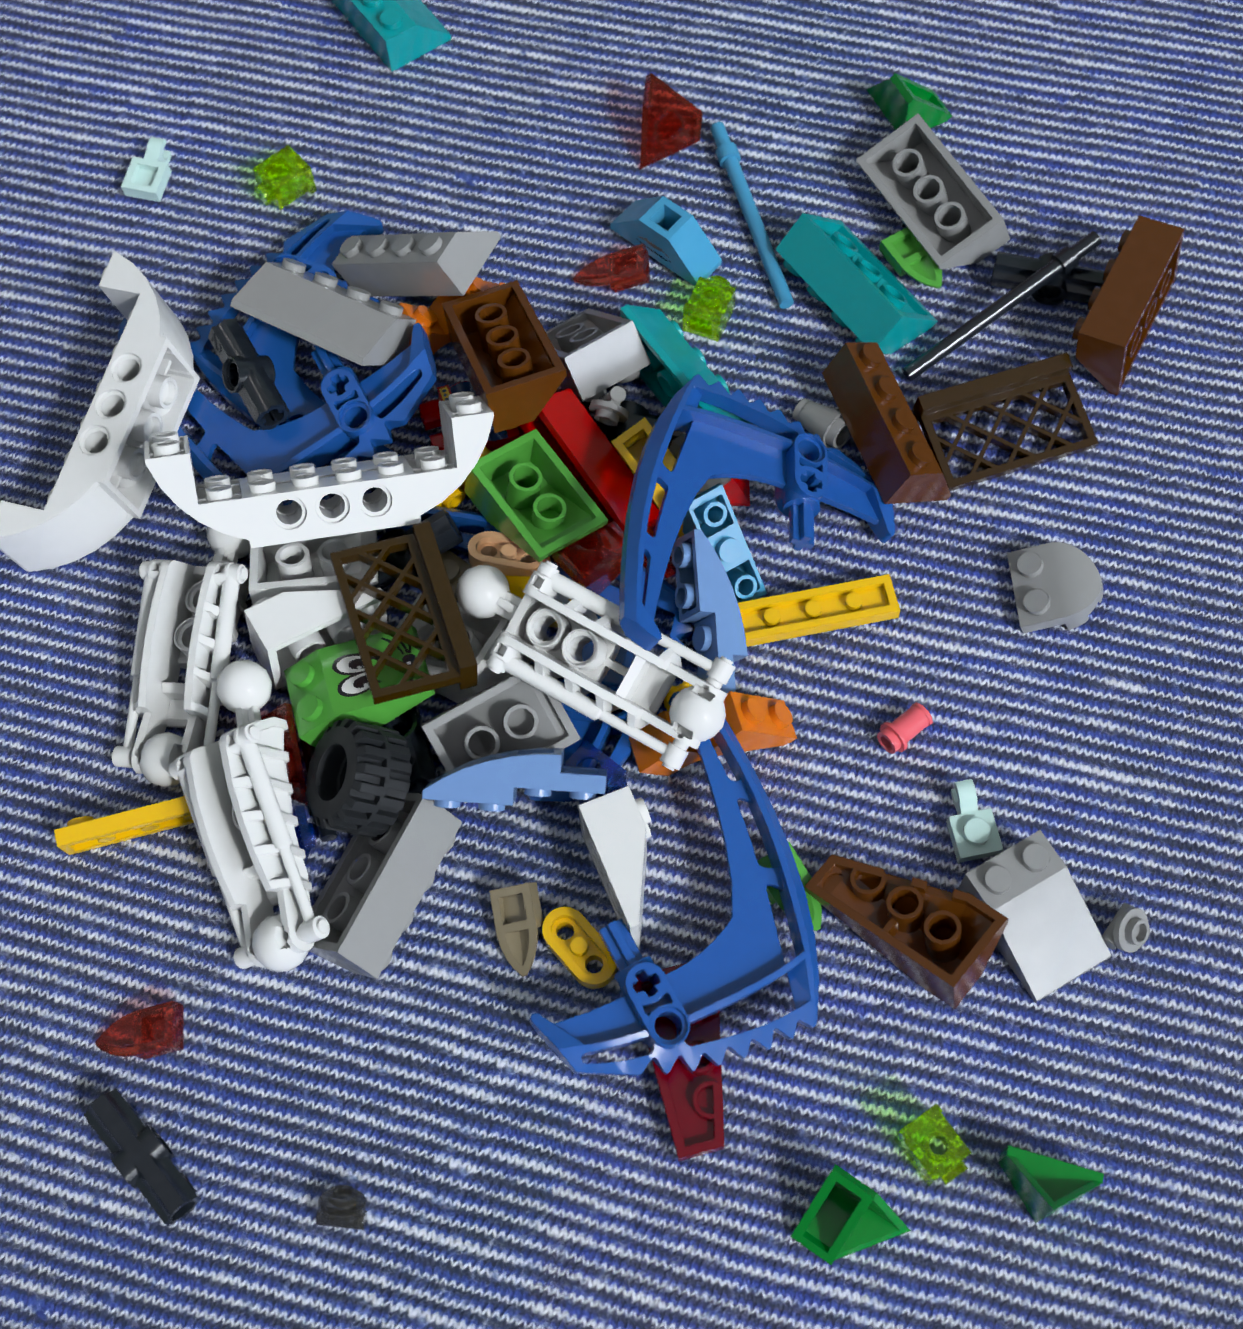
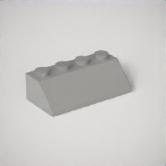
M919 114L912 117L856 159L860 168L940 270L979 263L1010 240L1003 217Z
M498 231L351 236L341 245L340 253L332 265L349 286L366 290L371 293V296H464L501 236Z
M283 258L282 263L265 262L232 298L230 307L361 366L388 364L408 347L413 326L416 323V319L402 314L404 310L402 306L385 300L377 303L370 300V292L354 286H348L345 289L337 285L338 278L322 272H315V275L305 271L306 264L290 258Z
M407 793L402 811H399L397 820L393 825H389L388 830L384 834H378L374 838L353 835L312 907L315 917L322 916L328 921L330 933L326 938L314 942L315 944L309 952L352 973L378 979L381 971L389 965L393 955L392 951L401 934L412 923L414 910L424 892L433 884L435 872L444 855L453 847L456 833L462 821L445 808L435 807L433 805L434 800L422 799V794Z

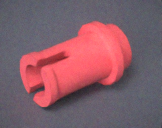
M915 702L891 723L884 722L880 726V732L877 733L880 745L891 754L897 751L904 752L908 747L907 743L924 728L929 727L933 723L931 714L923 705Z

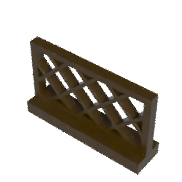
M1068 353L918 396L911 411L918 425H921L926 441L944 475L949 491L1093 449L1099 444L1069 373L1073 365ZM1062 386L1068 400L1064 410L1043 400L1047 390ZM1040 393L1038 398L1033 395ZM1020 399L1034 406L1027 421L1006 412L1010 401ZM1003 404L1001 409L996 406ZM1038 409L1059 418L1053 433L1032 424ZM983 410L997 417L990 432L969 423L973 412ZM966 415L964 420L959 417ZM1001 419L1023 429L1016 444L994 435ZM946 421L960 428L953 444L938 437L933 424ZM1066 421L1078 427L1084 440L1071 443L1057 436L1063 422ZM964 430L985 440L978 456L957 446ZM1027 432L1048 441L1044 452L1034 454L1020 447ZM990 443L1011 453L1007 463L996 465L983 459ZM1053 444L1058 446V448L1051 449ZM942 449L948 451L946 458ZM952 454L974 464L970 474L953 478L948 465ZM1016 455L1021 457V459L1013 461ZM978 466L981 467V468H983V469H985V470H981V471L976 472Z
M430 521L413 525V534L330 553L331 563L374 705L457 683L460 690L478 686L477 661ZM408 549L411 559L403 570L385 562L390 553ZM360 561L369 565L370 568L364 577L359 580L346 574L343 564ZM378 570L397 578L388 593L369 585ZM413 570H415L416 576L411 574ZM404 583L422 591V595L415 605L396 597ZM349 586L355 589V590L352 592V594H351V592H350ZM363 593L382 601L372 616L355 608L356 602ZM425 604L428 612L422 610ZM389 606L408 614L399 629L380 620ZM416 618L432 625L434 628L426 642L407 633ZM360 622L366 624L363 630L361 628ZM373 629L393 637L384 652L366 644V640ZM401 641L420 650L411 666L391 657ZM436 641H438L440 648L434 646ZM429 654L444 661L447 672L431 676L418 669ZM371 658L377 661L374 667ZM385 665L405 674L399 684L384 688L379 687L377 677Z

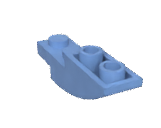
M694 529L677 539L672 551V563L676 567L677 588L675 591V604L679 608V622L694 623L695 630L692 641L697 653L714 661L715 657L721 658L723 656L731 660L734 666V662L748 656L745 631L738 602L725 568L713 546L702 530ZM697 666L696 676L706 681L709 677L706 675L708 671ZM735 672L732 673L726 685L723 684L720 690L726 693L729 691L736 692Z
M564 748L512 750L485 756L447 771L425 786L422 790V799L434 800L433 805L440 808H459L461 802L478 803V809L493 812L504 811L505 805L513 806L517 798V788H525L524 794L534 797L551 796V790L567 791L572 799L593 800L596 799V794H605L608 769L563 766Z

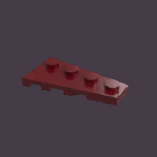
M686 963L664 968L662 970L666 975L678 969ZM636 977L638 981L633 986L636 993L645 991L648 997H650L648 992L653 987L652 983L649 980L641 982ZM720 1011L691 1024L690 1032L684 1040L685 1043L689 1046H695L719 1040ZM667 1017L656 1018L654 1027L658 1036L664 1040L674 1039L677 1029L673 1021ZM702 1056L696 1070L690 1072L682 1061L677 1058L670 1072L665 1075L656 1063L651 1060L678 1162L723 1150L724 1118L721 1065L716 1066Z

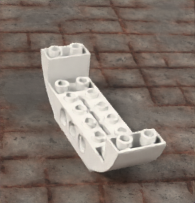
M113 252L107 267L103 270L98 286L127 319V324L118 344L112 351L111 360L104 376L97 384L96 394L87 414L81 420L80 430L71 450L65 456L64 466L54 488L49 492L47 504L44 510L3 500L0 502V551L27 572L53 569L75 562L96 551L115 537L133 517L141 518L156 483V480L145 464L144 441L152 440V435L156 433L178 431L200 380V377L194 371L193 353L189 337L180 320L140 270L117 252Z
M473 392L452 393L449 395V400L439 401L444 450H439L437 446H423L414 449V454L398 456L397 452L392 451L380 452L373 455V460L356 462V458L344 457L332 460L331 466L317 468L312 463H301L290 466L289 472L275 474L272 473L271 469H258L248 472L246 478L230 480L228 475H215L205 478L203 484H196L188 435L178 436L176 431L153 434L152 440L144 441V460L159 487L180 509L199 523L223 534L248 540L250 548H258L421 523V515L442 503L464 482L477 464L488 441L494 412L480 396L474 397ZM377 487L372 493L364 494L368 489ZM327 494H335L331 499L322 500ZM285 500H294V501H293L291 504H289V505H286V506H281V505H279L282 501H285Z

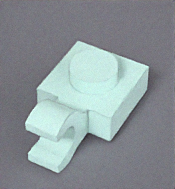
M151 137L148 141L144 158L132 157L121 185L125 196L157 202L161 201L172 172L168 165L171 159V151L164 150L166 145L165 139Z
M972 779L955 782V788L950 791L957 815L949 816L946 823L957 862L961 863L1000 854L1004 849L992 808L978 810L977 794Z

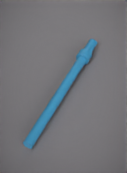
M716 122L710 127L717 146L715 152L720 166L727 171L778 305L781 309L789 308L794 304V300L739 163L741 161L740 153L736 144L730 141L724 123Z

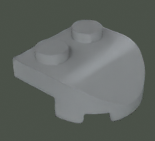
M1051 542L1007 553L1018 618L1023 633L1066 624L1068 630L1077 628L1088 621V615L1095 609L1098 602L1101 603L1103 598L1102 578L1092 560L1077 547L1062 542Z

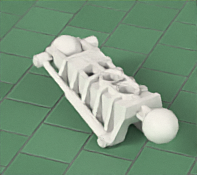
M207 527V539L215 553L213 560L207 566H193L176 560L160 559L143 561L139 566V575L144 580L130 673L133 676L124 744L114 748L111 758L114 766L133 768L136 773L143 774L150 783L162 787L175 786L180 783L169 772L170 764L177 757L195 748L215 742L220 709V699L216 693L217 678L224 668L230 664L232 642L237 641L238 637L236 627L240 615L244 614V610L247 609L245 601L249 594V569L237 562L238 558H243L250 554V543L248 540L223 534L210 527ZM180 668L187 669L185 683H177ZM138 716H140L142 721L135 741ZM166 727L186 728L184 736L182 737L170 732L165 733Z
M548 560L545 562L541 561L538 569L534 570L523 590L525 593L523 599L510 592L507 578L496 567L478 565L467 569L462 574L456 587L458 603L462 609L470 616L478 619L499 615L510 622L506 630L501 631L490 651L491 655L486 664L489 665L488 669L497 674L505 673L506 671L594 721L597 719L603 721L662 754L659 760L663 762L662 765L671 771L675 769L680 770L689 754L687 751L689 746L698 749L702 741L714 737L723 728L726 717L724 700L727 693L720 689L723 684L726 685L736 668L732 665L733 662L721 656V658L715 657L714 661L662 633V639L657 644L667 650L661 655L654 653V648L650 651L641 648L627 638L619 624L618 605L563 576L557 570L558 566ZM557 621V634L548 641L547 629L553 622ZM592 641L594 644L593 654L588 660L583 661L582 649L586 643ZM620 647L636 654L630 668L615 661ZM681 657L708 671L706 674L709 676L707 680L704 681L683 669ZM535 662V667L528 663ZM609 669L625 676L617 692L601 684ZM564 677L565 684L557 680V678ZM678 677L693 686L681 690L672 699L669 710L670 723L656 715L674 680ZM586 694H595V700L589 698ZM618 709L628 712L627 722L611 714V712ZM651 724L675 739L667 745L640 729Z
M241 660L232 662L224 668L217 678L216 693L222 705L236 713L237 728L223 734L217 742L195 748L177 757L170 764L169 772L175 780L180 782L212 877L217 878L240 944V947L234 952L236 965L241 969H247L256 965L257 967H265L275 972H286L295 969L304 961L309 950L314 946V942L324 939L329 935L330 926L324 917H315L309 895V891H312V884L309 882L308 872L303 860L306 858L305 850L299 847L294 828L299 824L297 816H294L292 813L291 794L293 789L292 784L288 781L286 763L289 762V753L284 751V731L288 729L287 720L277 717L261 720L260 709L271 697L272 681L265 668L253 661ZM279 904L280 914L274 915L273 906Z

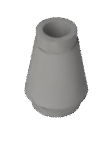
M804 398L796 405L793 411V419L800 421L809 433L818 434L825 447L840 449L851 436L839 410Z

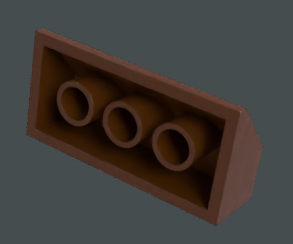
M1139 215L1132 230H1124L1117 251L1120 253L1117 259H1109L1103 274V281L1105 282L1102 288H1094L1088 303V310L1090 311L1087 317L1080 316L1075 325L1072 339L1077 340L1075 357L1110 394L1118 396L1176 279L1185 228Z
M518 280L442 303L451 342L476 395L480 396L494 412L492 422L494 433L514 429L519 425L534 421L566 378L567 373Z
M845 343L822 372V375L884 504L948 500L951 497V493L944 475L878 343Z

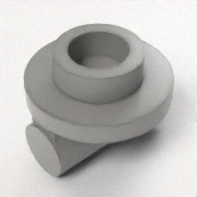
M615 386L601 400H592L589 410L595 414L594 419L608 426H617L618 422H626L629 412L620 406V403L626 398V391L620 386Z
M1123 903L1102 935L1107 948L1112 950L1117 948L1128 953L1137 951L1147 941L1150 934L1146 913L1142 909Z

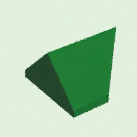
M896 73L890 79L866 89L895 130L917 114L922 117L930 128L947 122L952 117L934 90Z
M1010 1145L1000 1153L999 1164L1035 1223L1103 1183L1104 1173Z
M835 1164L791 1237L832 1265L836 1259L910 1232L911 1230L877 1192Z

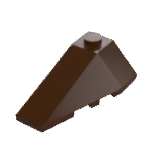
M833 854L805 885L807 893L914 982L953 1009H956L982 975L1008 923L1006 916L970 893L954 889L953 892L929 886L925 880L913 877L911 881L887 874L883 868Z

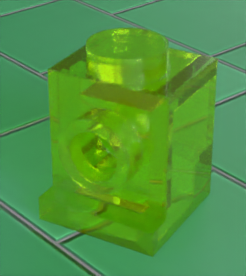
M289 145L252 168L257 185L254 186L255 192L267 206L273 202L281 210L306 192L312 195L317 191L311 167Z
M714 275L710 279L699 277L688 303L686 302L683 307V331L719 342L735 307L736 288L732 287L730 282L721 276Z
M937 1103L902 1128L894 1138L928 1186L938 1179H941L946 1186L968 1169L963 1161L971 1154V1151L943 1116L942 1109ZM940 1139L946 1147V1152L942 1155L933 1153L929 1146L930 1140Z

